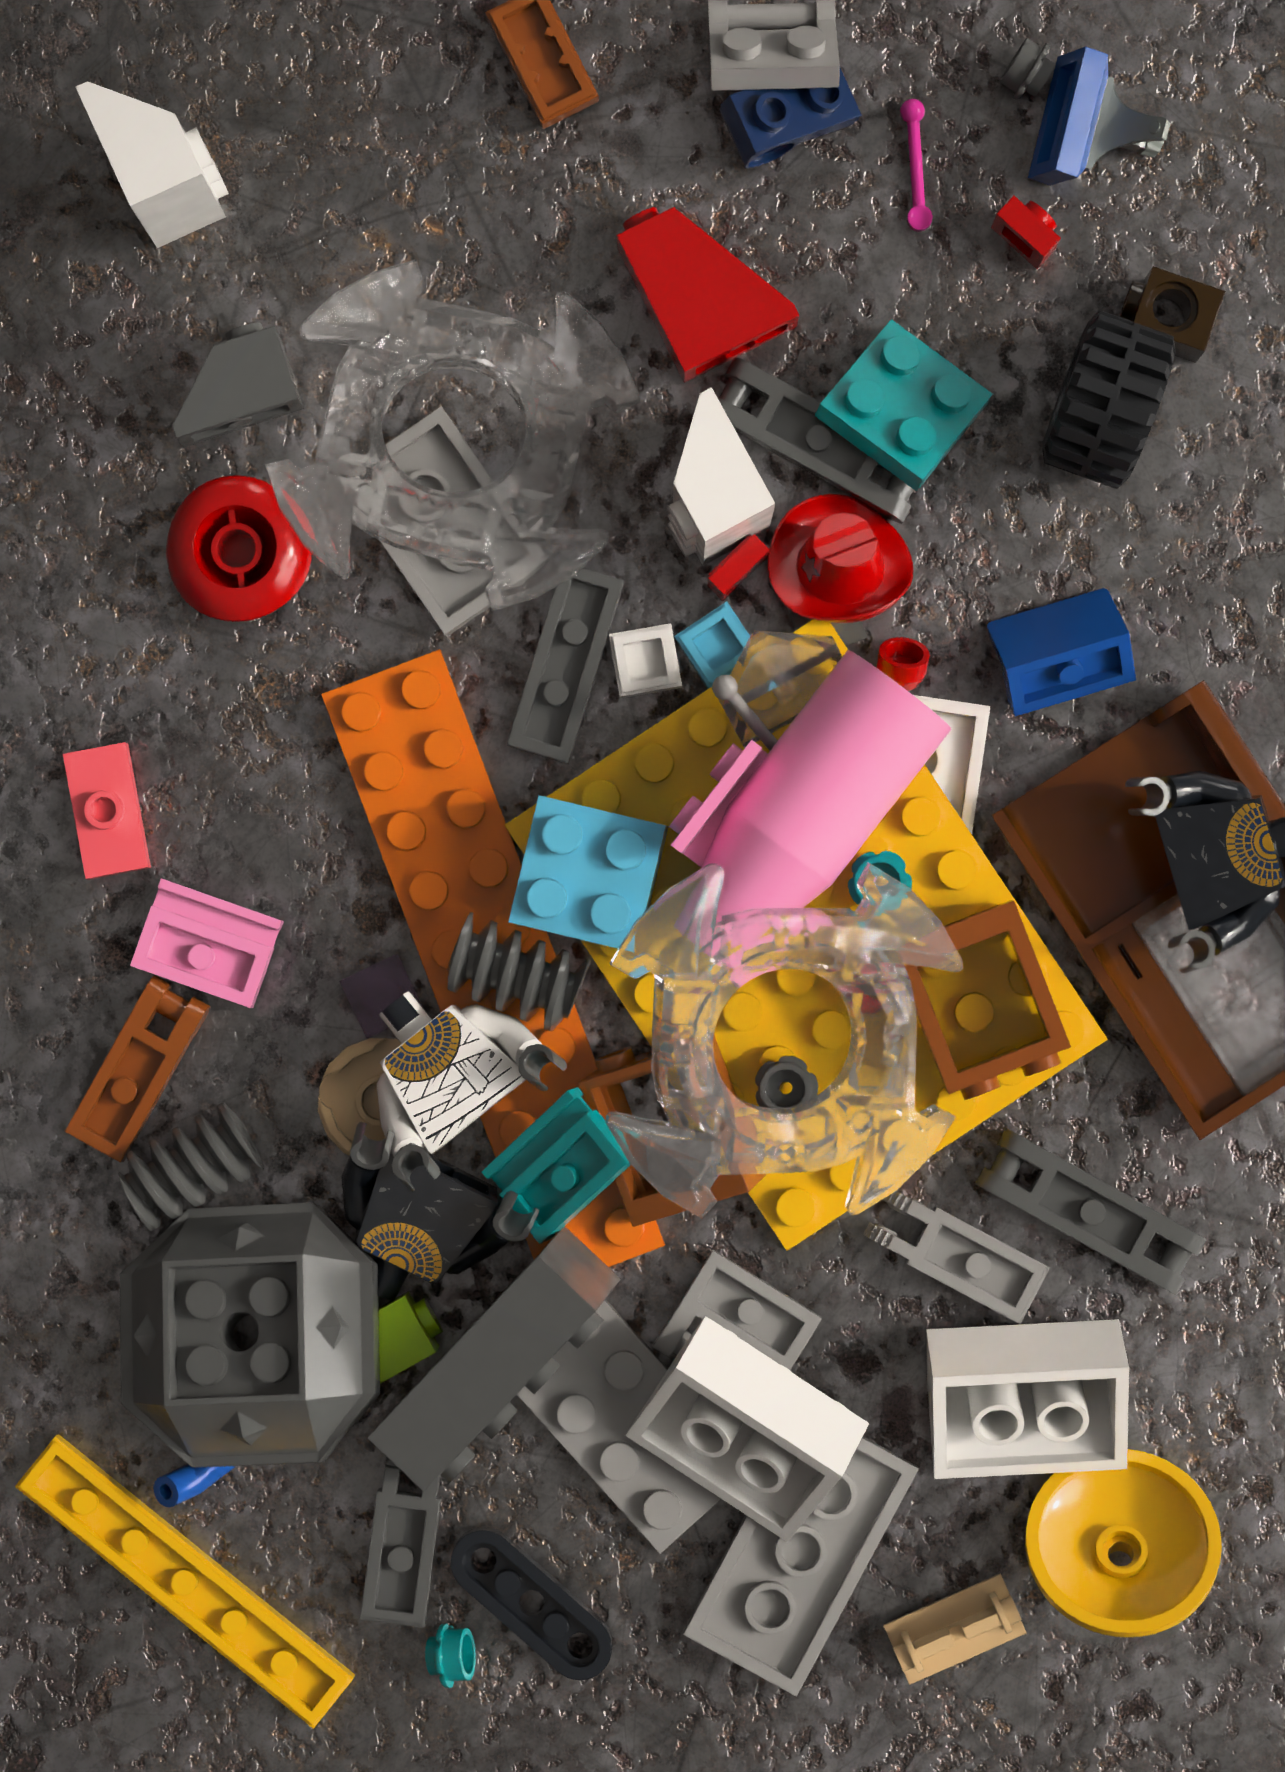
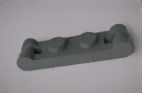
M733 358L725 373L729 380L721 395L717 398L737 433L867 504L884 517L900 524L904 522L912 507L907 501L914 489L895 475L892 476L886 489L869 480L878 463L815 417V413L821 403L820 401L743 359ZM751 392L767 399L758 417L742 410Z
M1005 1128L996 1144L1001 1147L998 1156L990 1170L985 1167L983 1168L975 1182L976 1185L1172 1294H1178L1185 1281V1278L1180 1276L1192 1254L1196 1256L1200 1254L1207 1239ZM1024 1160L1040 1169L1029 1191L1012 1183ZM1155 1233L1170 1241L1158 1263L1144 1256Z

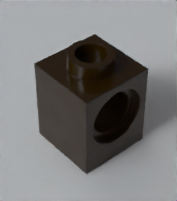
M1153 266L1143 283L1134 280L1131 282L1120 317L1172 335L1175 343V356L1196 363L1206 350L1226 291ZM1160 299H1169L1176 302L1183 311V324L1177 327H1168L1161 324L1154 316L1153 303Z

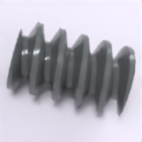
M470 912L462 927L448 964V990L457 993L470 979L472 980V1000L480 1003L492 989H495L496 1010L505 1012L518 998L520 999V1019L528 1022L542 1008L544 1009V1029L552 1032L564 1018L568 1019L591 960L586 959L572 973L569 971V951L562 949L550 963L545 962L546 942L538 940L525 954L521 952L522 932L514 930L500 944L497 942V922L490 920L479 934L473 933V913Z
M223 1102L217 1105L219 1125L214 1127L201 1114L194 1117L197 1137L191 1139L177 1126L172 1129L174 1149L168 1151L155 1138L149 1141L152 1161L144 1162L134 1151L126 1153L129 1173L123 1175L119 1172V1179L130 1204L150 1231L160 1227L159 1208L172 1219L183 1215L181 1195L189 1203L197 1207L205 1203L204 1183L212 1191L220 1195L228 1191L226 1171L242 1183L251 1178L249 1159L264 1170L261 1157L244 1124Z

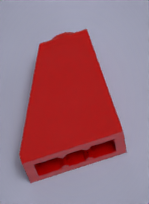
M656 207L643 210L627 219L623 223L625 231L616 235L617 249L684 383L797 328L799 313L790 300L675 207L660 214Z

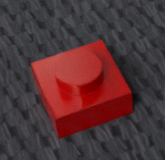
M1014 195L996 214L991 226L1000 237L1037 270L1055 251L1061 239L1054 232V229L1057 227L1056 222L1041 206L1033 201H1029L1024 205Z

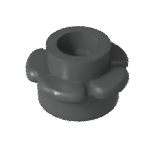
M1026 38L1006 68L1000 83L1014 91L1012 98L1015 100L1020 99L1025 91L1035 97L1050 76L1055 63L1046 58L1050 51L1048 43L1040 47Z
M783 1056L775 1063L768 1061L758 1070L755 1077V1083L758 1086V1091L755 1095L759 1107L769 1115L779 1114L785 1120L797 1119L807 1112L808 1103L814 1101L817 1097L818 1082L816 1076L806 1070L807 1065L803 1060L794 1056ZM787 1081L791 1083L792 1091L790 1093L783 1094L780 1091L779 1087L782 1082Z

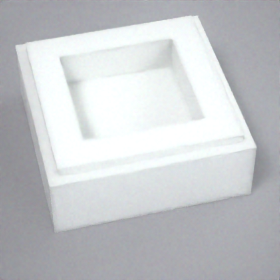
M671 623L609 634L620 698L682 688Z

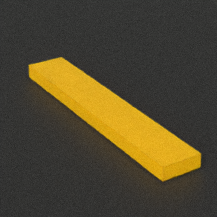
M58 1434L52 1439L15 1485L19 1491L311 1728H315L354 1679L355 1674L61 1435Z

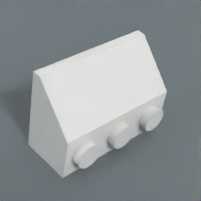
M87 81L76 86L77 92L125 197L157 248L226 217L218 199L229 193L197 128L185 132L175 113Z
M712 387L699 395L673 483V503L668 505L670 514H668L670 520L668 527L685 557L695 552L702 566L735 549L749 534L751 536L754 534L759 536L768 531L775 507L771 494Z
M705 1316L679 1351L625 1436L788 1542L841 1479L869 1423L848 1410L841 1403L831 1399L793 1374L788 1368L778 1364L738 1338L733 1332Z
M1119 1319L926 1329L927 1387L934 1479L1127 1469L1129 1364Z

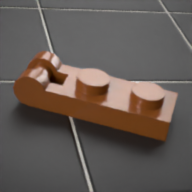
M156 975L150 979L65 1130L66 1133L120 1163L125 1161L126 1153L130 1152L211 1007L196 997H192L188 1001L170 991L172 984ZM157 1013L176 1023L168 1039L148 1029Z

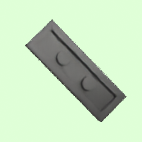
M563 562L507 746L569 764L625 584L624 580Z

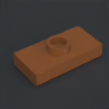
M509 0L485 12L486 19L542 129L599 102V95L550 0Z

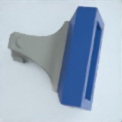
M1085 46L1058 56L1028 178L1049 186L1078 178L1082 172L1091 170L1101 156L1117 147L1135 151L1139 155L1155 158L1160 153L1164 141L1167 139L1170 122L1164 117L1152 116L1133 110L1121 102L1114 87V78L1108 76V54Z

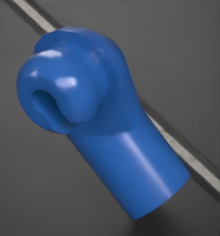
M186 1464L156 1479L153 1486L155 1497L165 1507L176 1506L201 1494L234 1469L235 1466L195 1468Z

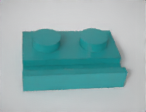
M579 1087L567 1090L482 1171L487 1179L492 1178L502 1190L499 1194L502 1198L509 1191H514L518 1194L512 1207L514 1211L520 1214H529L533 1208L539 1209V1214L530 1231L539 1244L555 1236L637 1160L597 1109L592 1111L583 1100L582 1096L584 1094Z

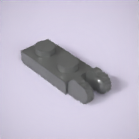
M386 1457L383 1487L377 1490L360 1619L424 1628L442 1496H438L441 1476L425 1492L422 1491V1494L398 1491L401 1470Z

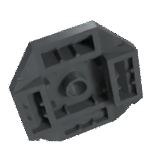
M311 1202L187 1209L183 1215L174 1221L119 1274L121 1404L191 1467L324 1463L340 1444L339 1441L359 1421L380 1395L377 1263L364 1250L355 1245V1241L335 1223V1220L319 1204ZM251 1315L257 1321L259 1335L256 1343L251 1348L242 1351L235 1343L234 1329L242 1318Z

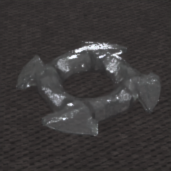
M417 259L373 271L334 293L301 324V337L304 340L349 347L336 370L315 456L316 464L301 469L289 459L265 464L280 511L303 546L341 579H348L351 573L350 546L353 523L366 534L395 548L491 571L494 579L486 586V597L492 611L538 598L579 573L608 544L609 533L604 529H563L551 527L560 517L571 495L589 411L606 405L614 413L618 414L640 403L641 399L626 358L602 323L566 292H559L555 297V339L553 347L540 338L539 329L512 317L419 297L416 303L415 298L422 292L423 286ZM440 369H465L478 372L500 384L515 400L525 424L526 438L524 446L514 465L495 482L466 492H445L431 489L407 476L391 458L384 442L382 426L389 404L395 395L410 381L423 374Z
M869 862L856 883L863 895V899L855 911H852L850 908H752L723 915L722 921L716 923V917L724 879V869L719 864L710 863L670 887L634 922L609 963L634 979L648 972L655 974L651 1071L657 1100L661 1104L668 1121L641 1118L614 1111L606 1114L605 1123L628 1162L663 1197L701 1219L717 1203L710 1188L719 1175L812 1172L841 1165L855 1158L857 1159L845 1208L851 1215H858L897 1191L932 1156L956 1118L954 1114L934 1104L921 1112L914 1109L917 1010L911 980L904 964L960 972L963 969V960L941 920L908 886ZM799 969L817 974L828 980L836 988L845 1002L850 1017V1048L840 1073L823 1092L796 1106L765 1108L740 1099L726 1087L721 1079L713 1052L714 1032L725 1004L745 983L770 971Z

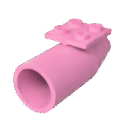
M847 650L769 753L762 750V747L753 740L748 743L744 750L733 743L709 774L719 783L706 800L702 803L695 796H692L669 826L679 834L671 846L701 867L674 930L716 963L727 969L834 883L951 731V727L889 676L856 653Z

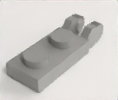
M888 1187L882 1200L887 1202L888 1207L905 1216L911 1215L926 1223L915 1245H912L898 1237L895 1231L881 1224L875 1225L869 1222L863 1235L907 1258L905 1263L1021 1324L1050 1267L936 1206L931 1210Z

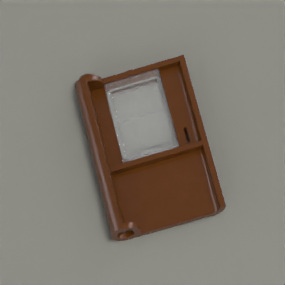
M1205 680L991 815L1199 1140H1202L1285 1086V887L1279 889L1280 899L1277 908L1249 938L1218 955H1214L1212 962L1207 967L1182 973L1179 969L1190 965L1193 961V949L1187 943L1169 949L1168 942L1174 936L1194 930L1198 931L1199 928L1188 930L1155 816H1134L1128 812V809L1143 807L1147 800V793L1143 786L1125 787V783L1129 778L1157 777L1160 779L1164 776L1201 770L1243 782L1252 796L1262 795L1270 821L1285 817V804ZM1284 857V858H1281V861H1282V865H1283L1284 872H1285V857Z

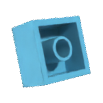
M538 795L508 922L629 952H638L669 826Z

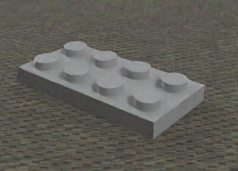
M605 1299L596 1311L604 1321L578 1349L567 1341L553 1356L561 1366L535 1394L524 1386L517 1395L661 1554L721 1498L625 1436L668 1368Z
M862 1437L841 1479L788 1542L745 1515L683 1629V1635L797 1697L917 1474L918 1466L873 1441Z

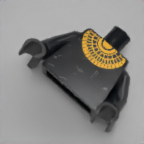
M1200 770L1169 775L1160 779L1157 777L1129 778L1125 783V787L1143 786L1147 793V800L1143 807L1128 809V812L1134 816H1155L1188 930L1199 928L1198 931L1194 930L1172 937L1168 942V948L1171 949L1187 943L1193 949L1194 958L1192 963L1180 968V972L1188 973L1205 968L1212 962L1214 955H1218L1249 938L1279 905V889L1285 887V872L1281 858L1285 857V817L1270 821L1262 795L1252 796L1243 782Z
M359 1122L357 1124L350 1156L341 1176L344 1211L347 1221L356 1228L355 1245L374 1255L373 1260L377 1263L379 1297L394 1300L409 1273L429 1283L436 1284L445 1273L460 1274L495 1254L509 1241H522L529 1235L539 1214V1209L535 1207L529 1214H520L514 1211L512 1207L518 1196L514 1191L506 1192L498 1210L494 1211L498 1204L497 1187L429 1154L439 1166L440 1175L434 1179L427 1171L425 1165L417 1167L410 1176V1182L414 1186L415 1191L410 1192L393 1173L392 1162L394 1156L391 1148L394 1132L388 1130L387 1136L383 1140H371L364 1135L367 1123Z

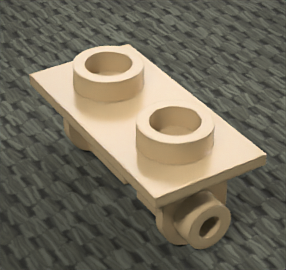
M1001 1573L883 1625L909 1685L1027 1634Z

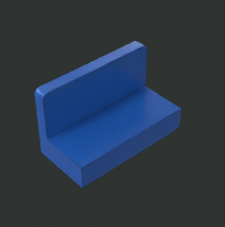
M1105 588L994 620L987 624L989 638L1001 662L1007 699L1014 716L1136 681L1130 634L1109 591Z

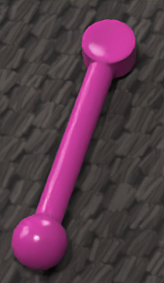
M908 99L900 107L901 117L907 122L913 208L910 209L907 215V223L912 230L922 232L930 227L933 219L931 210L925 206L920 121L925 115V108L921 101Z

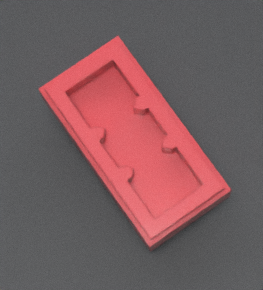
M123 742L63 754L85 879L90 880L151 868L128 743Z

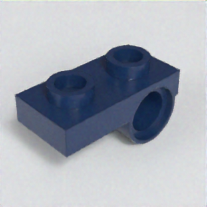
M841 68L839 87L742 90L729 95L719 108L738 153L747 169L767 164L785 155L797 144L851 126L862 116Z

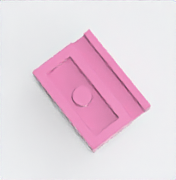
M161 878L156 898L149 910L130 966L245 1007L253 1008L284 921Z

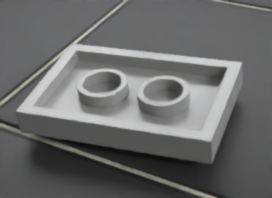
M442 406L337 477L345 492L445 637L461 628L550 566L548 559Z

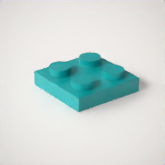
M891 319L820 403L815 417L917 491L987 406L993 393Z

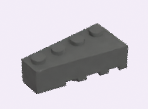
M564 1226L534 1261L513 1280L492 1303L489 1309L469 1327L449 1351L440 1358L367 1438L423 1492L439 1476L450 1483L475 1456L467 1446L482 1431L492 1439L516 1414L518 1410L510 1401L522 1388L526 1386L535 1394L558 1370L561 1365L553 1356L569 1341L578 1349L604 1320L596 1311L621 1278Z

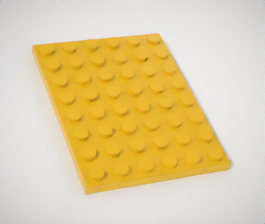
M812 619L731 673L730 676L735 678L737 682V692L774 737L779 740L848 648L830 622ZM710 687L547 797L670 826L692 796H695L703 803L719 783L709 774L733 743L744 750L748 743L753 740L766 753H769V749L727 700L718 699L714 695L712 687ZM925 764L834 883L727 969L716 963L674 930L701 867L671 846L679 834L670 827L668 828L639 951L634 953L581 940L653 1050H655L652 1044L654 1040L678 1030L689 1029L692 1038L708 1032H714L766 1172V1176L748 1194L786 1251L1108 1040ZM536 804L505 824V827L523 854H525ZM882 851H890L896 853L904 860L906 864L905 872L912 878V889L905 901H899L896 904L894 911L886 914H875L870 912L866 905H858L854 902L849 893L848 881L853 878L852 865L858 857L867 852H873L877 855ZM879 875L874 878L873 883L875 887L883 888L886 885V879ZM1009 900H1014L1071 1047L1057 1052L1061 1063L1057 1066L1026 1077L1022 1068L1018 1067L997 1076L1000 1087L964 1100L961 1090L948 1094L944 1087L890 946ZM1007 932L917 966L957 1071L1047 1036ZM865 958H876L884 961L893 970L897 981L896 992L892 1000L884 1007L875 1010H867L856 1006L849 999L845 990V977L848 970L854 963ZM860 971L854 981L855 984L883 997L888 987L884 983L872 980ZM783 1056H794L803 1060L807 1065L806 1070L809 1073H813L818 1082L816 1099L808 1103V1110L804 1115L792 1120L782 1119L779 1114L769 1115L759 1107L755 1097L758 1091V1086L755 1083L758 1070L766 1062H778ZM688 1061L666 1068L726 1159L691 1062ZM785 1081L780 1084L779 1089L783 1094H788L792 1091V1085Z

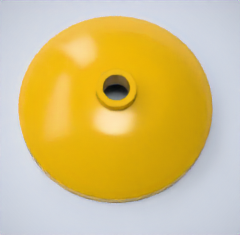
M1131 1449L1127 1451V1469L1052 1474L1043 1484L1031 1505L1025 1535L1026 1555L1030 1571L1048 1602L1067 1619L1093 1632L1114 1637H1142L1156 1634L1188 1618L1209 1594L1217 1576L1222 1551L1221 1532L1216 1513L1200 1486L1187 1473L1171 1462L1153 1454ZM1122 1551L1128 1554L1132 1561L1128 1565L1118 1566L1112 1563L1108 1556L1113 1552Z

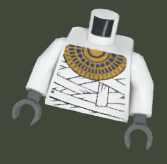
M409 991L379 1014L401 1043L398 1048L380 1062L384 1072L377 1082L381 1128L385 1137L388 1130L394 1132L391 1148L394 1156L392 1162L393 1173L410 1192L415 1191L414 1186L410 1182V1176L417 1167L425 1165L430 1175L434 1179L438 1178L440 1168L424 1149V1145L431 1154L438 1151L525 1080L541 1091H547L548 1087L540 1081L541 1069L547 1063L552 1062L564 1071L567 1068L566 1061L550 1048L542 1045L515 1017L474 1004L463 1009L456 1005H451L432 1020Z

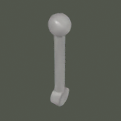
M730 675L718 676L712 685L714 695L718 699L727 700L770 751L778 740L739 695L735 678Z

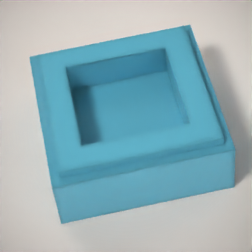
M727 601L674 636L675 641L707 689L712 687L714 680L718 676L730 675L761 654V651Z

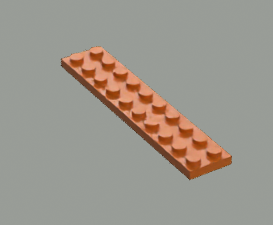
M439 649L322 693L321 695L440 1012H443L451 1005H456L463 1009L474 1004L501 1012L496 1010L495 989H492L480 1003L472 1000V980L470 979L457 993L448 990V964L469 913H473V933L479 934L492 920L497 922L498 943L502 944L514 930L522 932L521 952L526 954L538 940L546 942L545 962L550 963L556 957V953L547 931L508 922L522 863L511 834L505 827V818L445 659ZM518 998L505 1012H501L517 1018L542 1045H545L562 1057L567 1063V1068L563 1071L554 1063H547L543 1066L539 1075L540 1081L548 1087L547 1091H541L525 1080L480 1116L495 1158L567 1090L579 1087L581 1090L579 1082L595 1070H598L595 1063L596 1059L575 1004L571 1009L568 1019L564 1018L552 1032L544 1029V1009L542 1008L528 1022L521 1020L520 999ZM615 1180L565 1225L608 1267L665 1246L656 1220L635 1227L632 1226ZM529 1233L526 1240L533 1259L542 1252L555 1236L539 1244L532 1234Z

